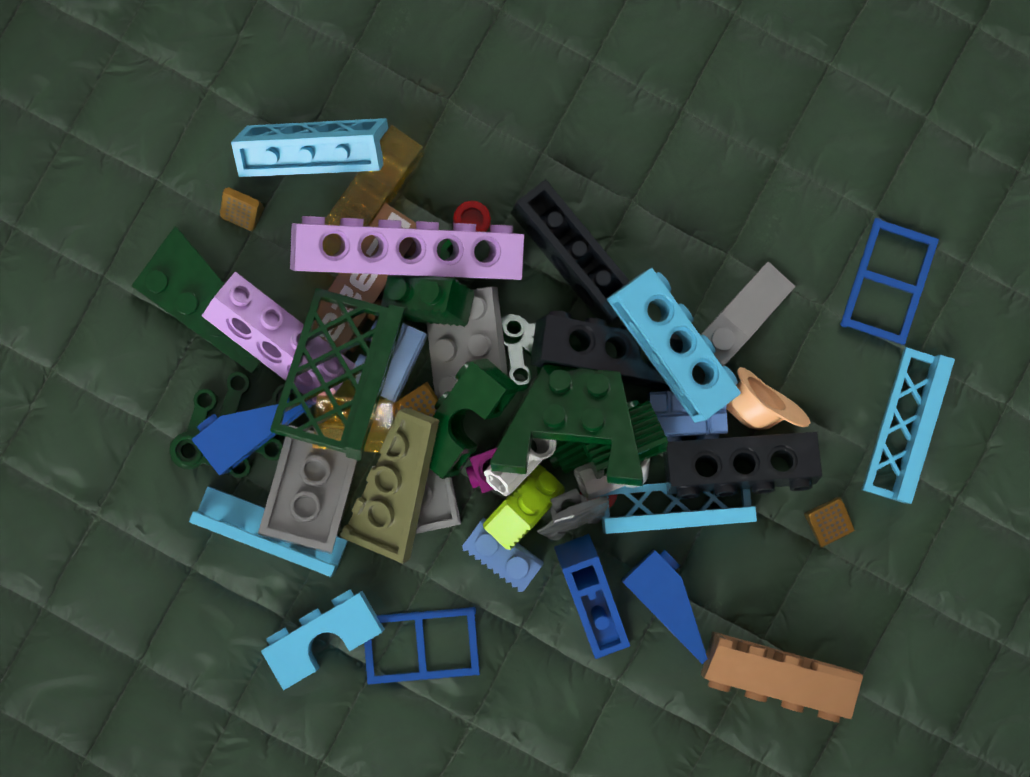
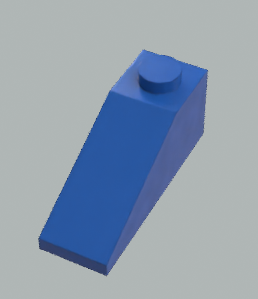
M312 398L305 402L308 408L315 404ZM278 404L223 415L219 418L216 414H213L198 425L197 428L200 433L191 440L219 475L229 473L276 435L270 431ZM301 405L285 412L282 425L288 426L304 413Z
M587 534L555 546L556 555L595 659L630 647L590 535Z
M652 549L621 581L703 664L708 658L682 577L676 572L680 565L666 550L658 554Z

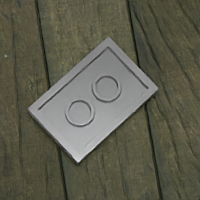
M498 287L473 289V303L469 321L465 327L454 324L450 326L441 323L438 325L436 323H426L434 393L438 399L445 392L452 390L458 381L455 378L457 372L468 361L488 359L508 376Z
M307 430V432L316 434L314 431ZM323 434L325 437L341 440V438ZM285 436L258 535L332 554L358 460L346 457V453Z

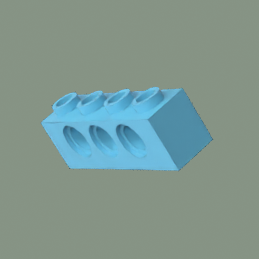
M650 268L608 297L607 301L694 423L705 421L741 394L736 386L738 384L737 378L727 366H722L715 357L714 353L716 350L712 342L705 335H700L693 326V317L690 311L683 304H678L671 295V286L668 280L660 272L656 273L653 268ZM649 303L659 307L661 311L659 322L653 321L649 317L647 312ZM672 334L679 336L683 342L681 353L675 352L670 346ZM695 365L700 366L705 373V380L702 385L693 379L692 370Z

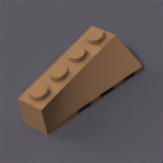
M712 631L706 653L708 659L704 662L701 676L709 680V687L724 692H730L731 686L746 690L745 697L760 702H766L767 697L782 700L781 707L803 713L805 706L819 710L817 717L839 723L841 717L852 719L863 679L861 673Z

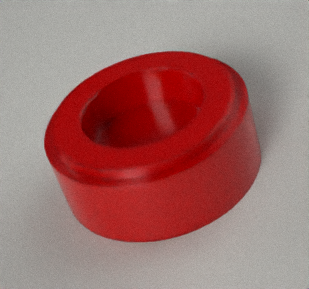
M466 201L456 209L453 221L454 223L476 224V231L487 232L491 224V217L488 209L482 203Z

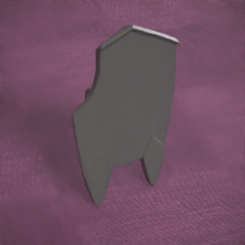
M577 488L550 499L552 503V521L537 531L550 540H559L566 534L565 531L578 528L587 522L588 524H597L605 515L609 505L608 497L602 496L587 501L585 496L579 494ZM570 501L576 504L562 511L564 503Z

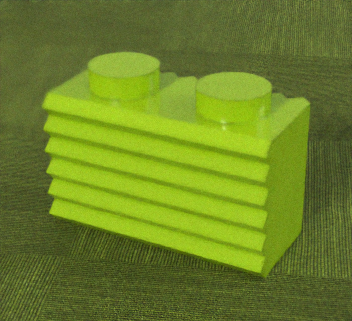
M537 465L483 523V527L505 549L511 550L552 506L550 499L563 494L565 488L543 466Z

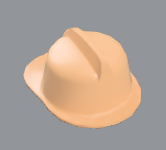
M740 367L737 370L738 377L741 380L737 388L741 394L726 405V409L742 424L757 430L770 429L783 420L800 427L809 426L811 423L809 417L796 403L766 385L746 368Z

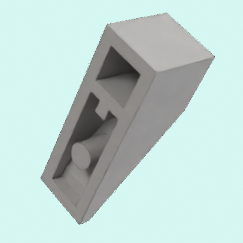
M769 262L757 272L700 334L705 335L712 342L716 350L714 355L722 366L727 364L796 287Z

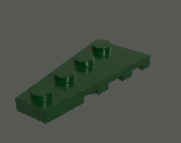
M175 226L134 281L132 287L254 374L262 362L202 317L214 296L225 283L186 239L179 228Z

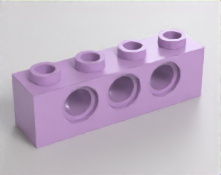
M234 272L214 296L202 317L286 381L304 324L237 272ZM319 336L308 341L306 347L313 360L332 350L329 344ZM341 354L350 370L354 369L356 364ZM304 356L300 366L308 363ZM336 356L316 366L326 383L345 373ZM312 369L297 376L295 381L297 389L302 394H306L321 386ZM342 383L329 389L332 395L335 394ZM325 392L312 398L320 408H323L329 401Z

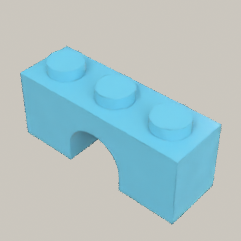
M351 589L331 600L334 605L332 609L321 614L317 608L298 619L302 625L298 629L289 633L285 627L266 638L269 646L262 649L261 653L283 690L320 668L312 652V644L317 635L326 632L338 635L350 652L385 630L363 591L354 595Z

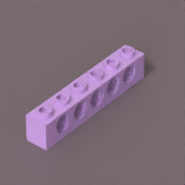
M302 216V223H292L290 269L294 271L522 280L524 234L513 233V226L490 225V232L476 231V224L453 223V230H439V222L416 221V229L401 228L400 220H378V227L363 226L364 219L340 218V225H325V217ZM334 233L340 238L341 247L336 254L327 255L323 250V240L327 235ZM373 235L378 240L379 248L376 254L366 257L362 253L361 243L365 237ZM411 237L415 241L416 251L410 258L405 259L399 252V245L404 238ZM443 239H448L453 245V252L448 259L442 260L437 254V246ZM484 240L488 243L490 252L485 260L478 261L475 257L474 249L477 243Z

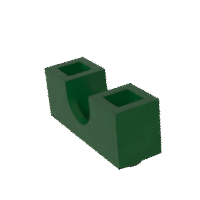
M488 359L466 362L456 374L455 378L458 381L451 391L445 392L435 404L434 408L437 411L433 418L438 419L439 424L429 468L441 479L458 475L478 447L464 431L463 420L466 412L469 409L473 410L484 420L500 417L520 389L517 383Z

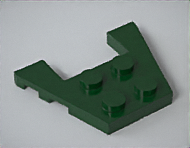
M544 365L491 458V470L526 474L533 438L609 445L611 450L607 483L643 486V473L621 373L617 371Z

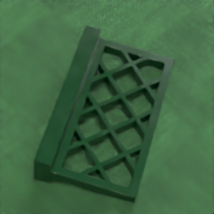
M316 288L270 431L275 434L346 453V457L361 461L404 322L405 308L389 304V308ZM321 300L336 304L343 315L324 325L317 313ZM345 307L351 308V309H354V310H352V311H350V312H347V310H346ZM364 312L379 316L376 328L363 335L360 334L352 320ZM316 321L319 328L312 331L314 322ZM347 322L356 338L336 347L328 331ZM323 334L332 350L313 360L306 349L308 341ZM372 338L370 347L368 348L365 341ZM360 344L367 356L365 363L350 370L341 353ZM304 356L308 363L300 366ZM336 356L345 373L326 383L316 366ZM312 369L321 386L301 396L295 385L296 378ZM361 373L359 383L357 384L354 376ZM349 379L355 390L354 399L339 406L329 389ZM293 391L296 396V399L289 402L291 393ZM325 392L334 409L314 419L305 402ZM298 405H301L310 421L298 428L282 425L285 412ZM350 409L348 418L346 420L342 412ZM338 415L344 426L341 440L325 437L318 425ZM314 428L316 434L307 432V430Z

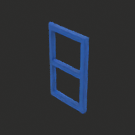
M875 218L840 325L905 345L939 239L882 221L880 218ZM880 229L928 245L915 286L867 270ZM864 278L912 294L899 335L851 320Z
M476 608L377 615L380 623L415 620L419 672L375 676L372 639L364 643L367 683L380 684L480 675L475 623ZM467 615L471 667L427 671L423 619Z

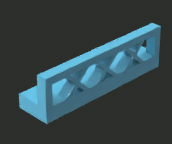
M387 118L247 125L231 141L239 177L380 171L384 166L380 139L389 128Z
M907 347L904 348L861 490L901 503L912 504L955 359L944 355L933 356ZM911 358L930 364L926 379L915 385L907 373ZM905 380L908 389L901 392ZM924 385L923 390H922V394H921V397H920V395H919V393L917 392L916 389H918V388H920V387H922V386ZM911 392L918 407L915 415L903 421L896 406L899 398ZM894 416L898 424L890 427ZM913 421V424H912V427H911V430H910V433H909V431H908V429H907V427H906V424H908V423H910V422ZM901 428L907 444L905 450L892 456L885 444L889 433ZM882 452H884L887 460L879 463ZM902 457L900 467L898 468L895 460ZM888 464L891 465L896 475L892 491L873 486L877 470Z
M666 483L643 484V486L635 488L624 486L600 496L608 497V495L624 494L635 503L625 516L610 517L608 505L605 515L602 517V529L605 534L757 522L756 506H751L750 489L741 490V507L729 508L716 498L717 496H715L714 491L713 494L703 492L709 499L699 510L691 511L679 501L680 499L677 496L667 495ZM652 491H661L672 500L662 513L653 514L642 504ZM645 492L639 500L630 494ZM712 502L720 507L717 509H707ZM675 505L683 510L680 512H670ZM638 507L646 513L643 515H632Z
M207 486L198 511L192 512L189 520L192 524L329 577L335 575L348 543L347 540L337 535L333 552L328 554L260 536L258 531L265 507L211 486Z

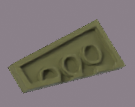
M407 407L398 411L380 449L381 456L376 466L371 468L366 479L368 483L362 496L357 498L351 510L353 515L348 525L343 527L340 538L402 564L410 560L439 424L438 419Z

